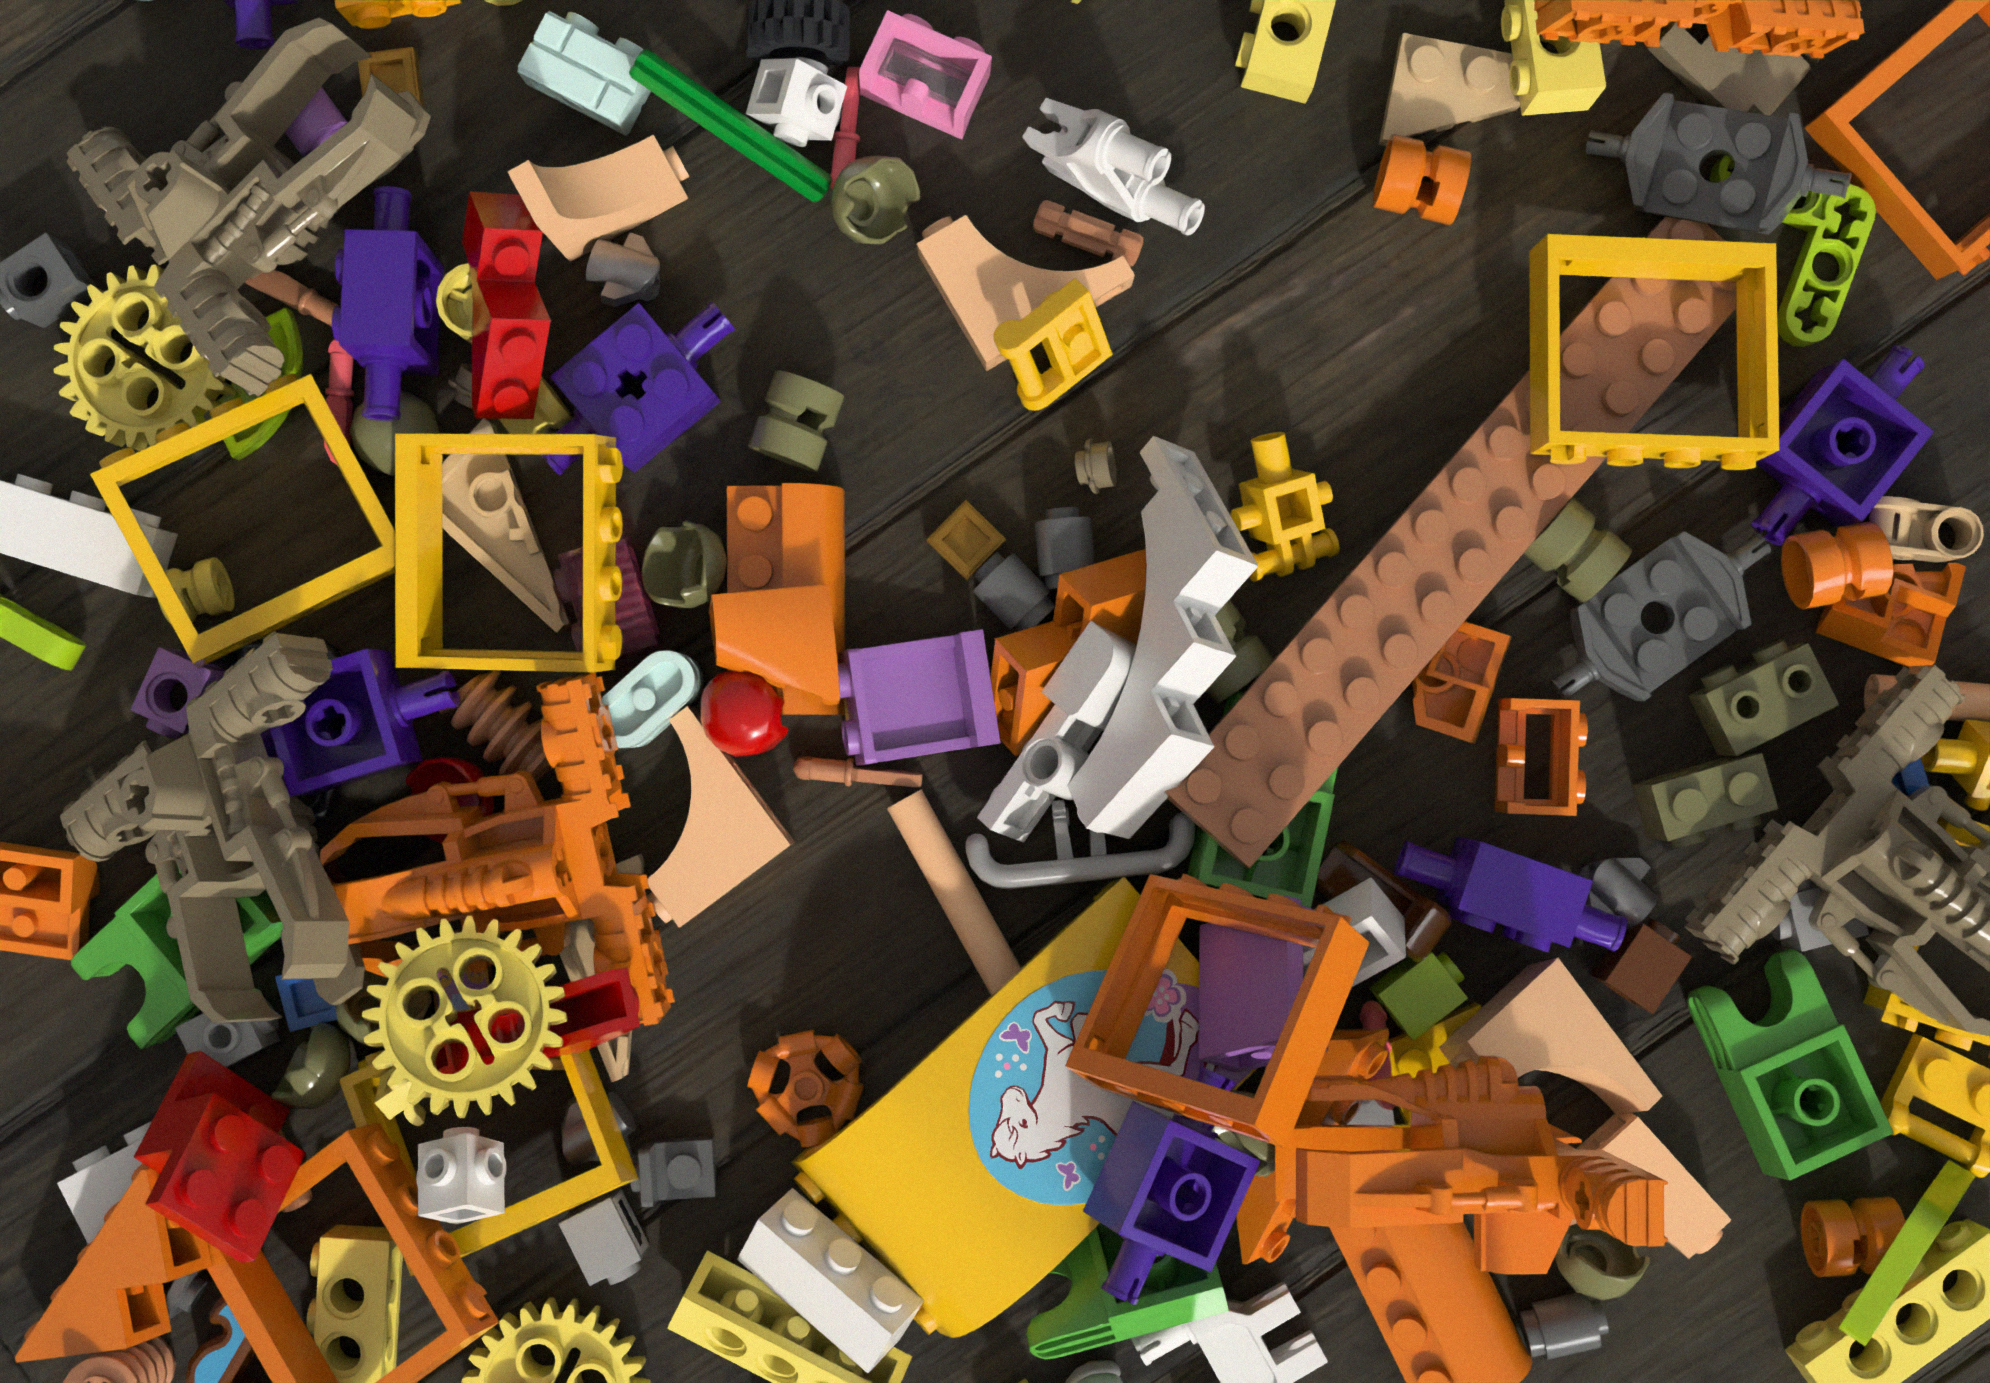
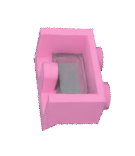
M887 10L859 69L860 95L962 140L972 113L989 79L992 56L986 54L978 43L968 38L955 37L952 39L934 31L927 21L912 14L900 16Z

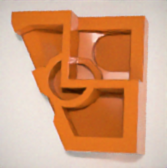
M1948 563L1943 571L1915 572L1913 564H1894L1892 584L1887 593L1852 601L1842 596L1840 601L1825 605L1816 633L1909 668L1911 666L1933 665L1936 661L1946 618L1956 607L1966 566L1958 563Z
M828 584L713 594L711 596L709 615L717 666L734 672H752L760 675L767 683L785 689V686L788 685L822 697L821 703L827 705L839 704L840 690L836 642Z
M1464 621L1412 681L1416 725L1475 744L1512 637Z

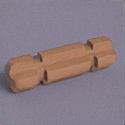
M1049 200L1043 201L1039 206L1033 224L1035 232L1053 239L1055 234L1063 236L1061 242L1104 257L1105 252L1112 254V261L1124 256L1130 267L1134 266L1137 262L1143 246V237L1140 234L1124 228L1122 233L1114 231L1115 225L1075 210L1072 211L1071 215L1064 212L1065 206Z

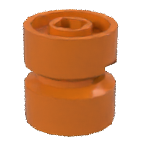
M1391 134L1380 163L1372 206L1399 214L1406 213L1412 207L1417 209L1421 219L1451 225L1457 216L1466 189L1471 166V153L1443 145H1438L1430 152L1426 151L1422 140ZM1423 176L1431 178L1430 183H1421Z
M1868 521L1840 526L1835 537L1824 530L1795 534L1786 538L1782 546L1781 566L1785 587L1791 600L1799 608L1807 609L1834 604L1840 601L1842 596L1850 601L1880 596L1887 593L1892 584L1893 559L1889 542L1883 530L1876 523Z
M1890 1196L1857 1198L1852 1201L1850 1207L1841 1199L1806 1202L1801 1212V1239L1804 1254L1813 1274L1818 1277L1851 1276L1856 1273L1858 1266L1866 1274H1873L1906 1222L1896 1200Z

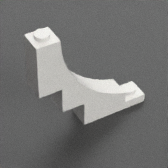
M1155 436L1140 451L1143 460L1152 474L1150 481L1158 492L1141 511L1145 534L1147 569L1144 609L1135 655L1126 684L1109 723L1086 762L1067 785L1076 804L1078 817L1087 829L1130 839L1167 799L1168 796L1164 791L1178 787L1214 748L1193 704L1236 657L1215 615L1258 567L1256 560L1195 452Z

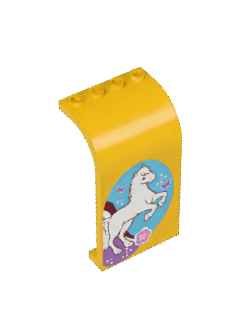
M1124 876L1107 884L1093 897L1095 901L876 1102L834 1136L818 1146L807 1147L791 1162L800 1172L794 1178V1181L803 1193L814 1204H818L823 1199L837 1215L832 1222L858 1244L861 1242L875 1259L924 1300L913 1319L929 1335L936 1329L940 1334L951 1338L961 1337L992 1320L1041 1281L1100 1224L1099 1221L1084 1213L1083 1209L1132 1101L1135 1100L1098 1089L1065 1067L1140 898V894ZM1177 939L1125 1060L1194 1081L1199 1074L1198 1070L1201 1065L1235 1081L1234 1087L1230 1090L1234 1091L1258 1068L1236 1072L1199 1060V962L1183 943ZM1135 1101L1171 1118L1174 1115L1173 1112Z

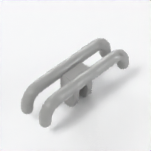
M1064 800L1051 801L1057 860L1011 865L1000 864L991 857L988 841L985 836L977 833L967 838L965 848L970 867L979 879L994 888L1019 889L1106 880L1123 876L1154 875L1172 870L1187 858L1194 845L1195 823L1183 812L1177 813L1169 822V840L1163 848L1108 855L1106 853L1104 833H1097L1089 829L1090 856L1074 858L1068 832V826L1070 825L1068 808L1065 806Z

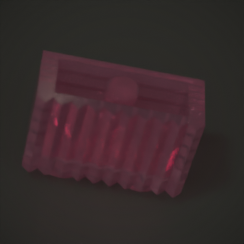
M624 534L616 542V566L619 567L622 574V592L619 600L615 601V625H618L621 630L622 649L619 658L615 661L664 646L649 595L644 590L642 573L632 540ZM583 547L558 554L561 569L554 571V579L559 595L564 603L572 601L575 615L578 619V623L570 626L577 652H583Z

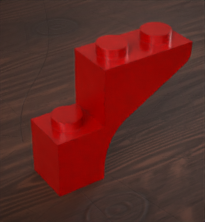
M469 192L462 244L468 259L472 282V408L476 418L534 419L551 320L535 284L543 232L534 222L523 199L518 194Z
M628 967L601 972L558 986L563 987L565 996L551 1003L550 1008L565 1012L567 1014V1021L561 1024L550 1025L549 1031L561 1037L563 1045L562 1047L544 1046L542 1053L547 1058L585 1052L640 1027L638 1018L639 997L637 991L631 985ZM482 1008L458 1012V1018L451 1022L450 1025L460 1023L471 1037L483 1063L486 1065L492 1064L495 1057L474 1019V1015L482 1010ZM516 1013L500 1015L492 1025V1038L500 1043L516 1041L524 1031L525 1021ZM461 1043L445 1045L436 1056L437 1070L443 1074H454L461 1071L468 1062V1048Z

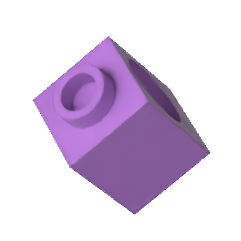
M158 647L131 707V711L149 718L146 724L148 729L169 738L179 739L181 734L189 733L186 711L187 703L196 696L201 697L205 693V688L213 681H220L226 670L209 664L197 669L187 652L180 649ZM180 681L187 689L188 698L184 707L178 711L170 701V692L173 686Z

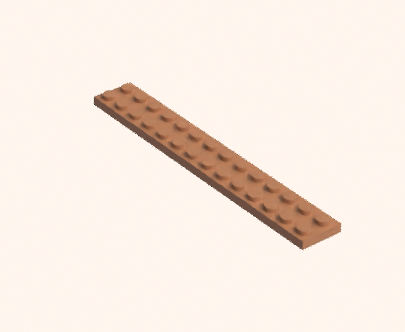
M1663 216L1645 237L1725 241L1705 223ZM1610 277L1560 333V431L1628 433L1736 309V282ZM1530 369L1208 733L1214 748L1178 787L1164 791L1168 796V800L1244 868H1250L1606 459V457L1586 456V461L1582 463L1555 464L1550 462V455L1530 454Z

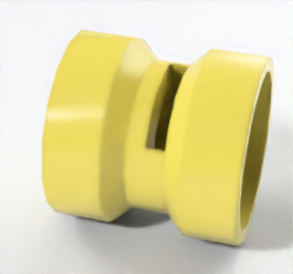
M541 376L534 419L499 420L510 434H545L550 427L554 429L562 428L573 416L559 396Z
M212 557L197 561L192 569L182 571L179 568L165 570L192 622L195 621L199 614L208 613L212 616L232 612L234 609L235 600L232 584L225 567L218 558ZM158 600V603H159V605H160V608H161V610H162V612H163L165 618H166L167 621L171 624L170 620L168 619V617H167V615H166L164 609L162 608V606H161V604H160V602H159V600Z

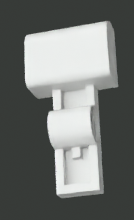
M1093 621L1089 622L1041 692L1055 705L1033 737L1026 742L1020 756L1002 782L993 790L989 801L977 817L990 830L1024 843L1056 796L1065 800H1073L1067 785L1089 757L1087 751L1100 732L1105 730L1115 711L1133 662L1136 644Z

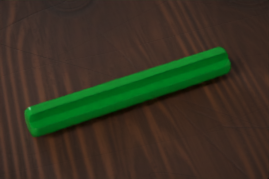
M644 49L639 53L629 71L632 79L810 201L817 202L823 198L832 182L830 174L651 50Z

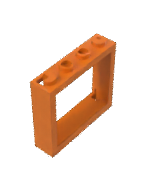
M1952 0L1805 127V130L1843 173H1852L1850 180L1852 184L1869 193L1874 200L1878 214L1936 280L1957 270L1962 276H1965L1976 265L1990 257V250L1986 247L1990 244V212L1953 243L1848 122L1975 13L1990 27V0Z
M1150 874L1065 1067L1098 1089L1286 1148L1370 942L1350 925L1352 920L1350 916L1334 913L1326 905H1317L1314 911L1302 908L1295 901L1278 894H1268L1267 899L1264 900L1255 898L1248 891L1228 883H1222L1219 889H1215L1186 874H1183L1181 879L1179 878L1178 880ZM1186 918L1316 948L1254 1098L1125 1060Z
M380 1122L347 1130L302 1164L278 1213L347 1161L447 1329L439 1337L375 1382L416 1383L497 1325L499 1320L484 1297L487 1292L480 1284L475 1282L461 1259L460 1248L456 1240L443 1229L439 1220L418 1216L417 1181L413 1179L401 1159L397 1142L392 1143ZM208 1243L212 1266L208 1267L207 1270L272 1383H338L262 1250L260 1249L255 1261L240 1263Z

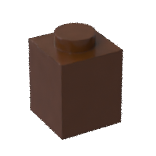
M1651 919L1647 925L1639 923L1631 929H1626L1619 948L1615 952L1607 950L1591 973V976L1636 1007L1654 1014L1692 956L1676 946L1681 939L1678 934L1660 922Z

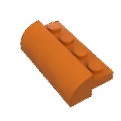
M782 483V486H727V593L828 584L837 664L840 663L839 653L845 650V490L837 486L805 483ZM771 685L776 695L781 696L785 701L781 715H845L844 698H840L839 704L827 705L820 702L822 697L788 685L785 686V689Z
M0 842V950L72 960L74 955L88 943L90 900L100 893V877L96 862L88 860L77 852Z
M1464 1222L1353 1229L1329 1227L1406 1383H1520L1528 1375L1533 1361L1489 1272L1480 1271L1474 1266V1242Z

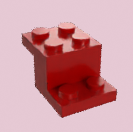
M201 1050L188 1053L133 1156L160 1174L145 1205L240 1263L255 1261L306 1152L278 1135L290 1109L273 1100L270 1096Z

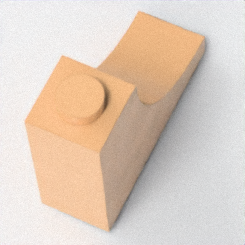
M654 135L613 154L577 165L542 167L528 160L507 171L536 225L570 262L592 251L599 238L611 241L688 199L680 183L689 178L685 167L674 147L672 146L663 151Z
M967 215L956 221H953L950 216L936 221L922 232L924 239L917 243L919 258L986 371L1008 359L999 353L993 339L994 331L1001 323L1007 320L1020 321L1037 308L1047 295L1060 290L1074 278H1077L1089 290L1096 308L1130 288L1135 277L1124 256L1094 268L1076 271L1046 270L1021 263L989 243L973 226Z
M694 706L685 707L669 719L683 744L690 769L691 800L687 821L682 835L668 859L648 878L649 888L652 892L646 896L648 902H653L654 911L665 923L673 919L678 927L689 922L795 843L733 757L728 753L720 751L706 737L700 713Z
M1559 958L1526 966L1439 1047L1454 1069L1457 1068L1460 1061L1472 1059L1477 1064L1479 1056L1494 1055L1509 1061L1516 1070L1517 1078L1533 1070L1549 1071L1564 1075L1583 1084L1597 1094L1616 1115L1648 1111L1662 1097L1661 1093Z
M1633 1113L1614 1114L1576 1148L1579 1150H1604L1668 1181V1185H1664V1236L1668 1238L1667 1242L1688 1259L1695 1253H1704L1715 1246L1723 1235L1721 1229L1731 1221L1729 1216L1642 1120ZM1572 1219L1569 1226L1577 1224L1576 1219Z

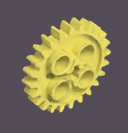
M157 265L150 267L148 275L135 266H129L127 282L112 272L107 273L109 289L107 291H103L91 284L87 286L88 293L93 302L89 306L75 301L72 302L71 306L80 318L77 323H60V327L72 335L70 342L54 345V350L68 356V362L54 368V373L71 380L70 383L59 391L60 396L77 401L70 410V414L82 420H88L85 428L88 432L99 436L105 435V441L120 447L126 443L127 447L137 451L146 449L148 443L150 446L157 444L155 436L169 427L180 423H188L189 426L195 427L206 422L203 415L220 405L216 401L219 394L235 395L236 393L232 386L224 382V377L220 375L215 377L208 368L210 361L205 357H201L194 345L190 357L181 363V351L191 341L180 327L182 322L178 315L173 317L168 310L167 305L169 301L165 296L160 298L154 289L155 283L164 272V269ZM149 309V319L146 325L138 330V320L141 314ZM116 328L128 341L145 348L148 356L182 377L186 382L185 387L180 389L169 377L151 369L148 361L111 337V331ZM115 355V365L112 371L105 376V365L108 359ZM158 387V399L148 409L147 398L150 392Z
M472 916L466 917L462 932L454 933L446 918L441 919L440 937L433 940L421 927L416 929L420 947L413 951L406 945L398 942L395 948L403 960L398 967L380 962L378 965L382 973L389 979L387 985H370L367 987V992L381 1001L380 1007L362 1011V1017L369 1022L379 1024L380 1029L365 1036L364 1042L368 1046H384L385 1048L372 1061L373 1066L377 1070L395 1066L396 1069L386 1084L392 1090H395L407 1082L412 1083L406 1101L413 1106L421 1101L427 1093L430 1094V1111L435 1115L440 1114L448 1100L454 1101V1108L459 1118H465L470 1101L477 1100L484 1114L489 1115L492 1110V1096L500 1094L512 1106L515 1104L513 1085L519 1082L525 1087L534 1090L537 1086L529 1073L532 1067L536 1066L546 1070H551L553 1067L551 1061L542 1053L544 1046L562 1047L563 1045L562 1038L549 1031L550 1025L561 1024L567 1021V1014L565 1012L550 1008L551 1003L565 996L563 987H545V983L557 972L554 964H547L536 968L534 964L542 953L539 944H535L521 952L519 948L523 938L522 931L516 929L505 940L500 939V924L495 919L489 923L484 934L477 932ZM479 960L492 963L496 967V975L490 985L480 990L470 989L464 985L463 974L470 964ZM447 969L462 998L471 1010L479 1007L482 1008V1010L474 1015V1019L495 1057L492 1064L486 1065L483 1063L471 1037L460 1023L450 1025L451 1022L458 1018V1015L438 979L437 974L439 970ZM423 990H432L438 993L440 1005L432 1017L425 1020H415L409 1017L408 1003L412 996ZM505 1013H516L525 1021V1028L521 1037L511 1043H500L494 1040L491 1035L495 1019ZM451 1043L465 1045L468 1048L469 1058L466 1066L461 1071L454 1074H443L437 1070L436 1056L440 1049Z
M549 1297L543 1306L542 1314L539 1315L535 1306L531 1302H527L520 1310L521 1322L508 1312L499 1321L502 1333L493 1328L488 1330L481 1338L488 1349L476 1348L469 1357L473 1365L479 1369L468 1370L463 1376L461 1383H554L565 1366L570 1350L575 1347L580 1350L581 1354L566 1383H584L581 1372L586 1369L598 1370L604 1375L607 1383L651 1382L650 1379L634 1377V1374L644 1366L646 1358L645 1356L628 1357L627 1352L636 1338L634 1335L617 1340L614 1333L620 1323L618 1318L611 1320L603 1327L598 1323L600 1306L596 1305L584 1317L579 1315V1302L577 1298L572 1299L564 1312H559L555 1298ZM534 1344L546 1345L555 1355V1364L544 1366L537 1363L531 1355L530 1346Z

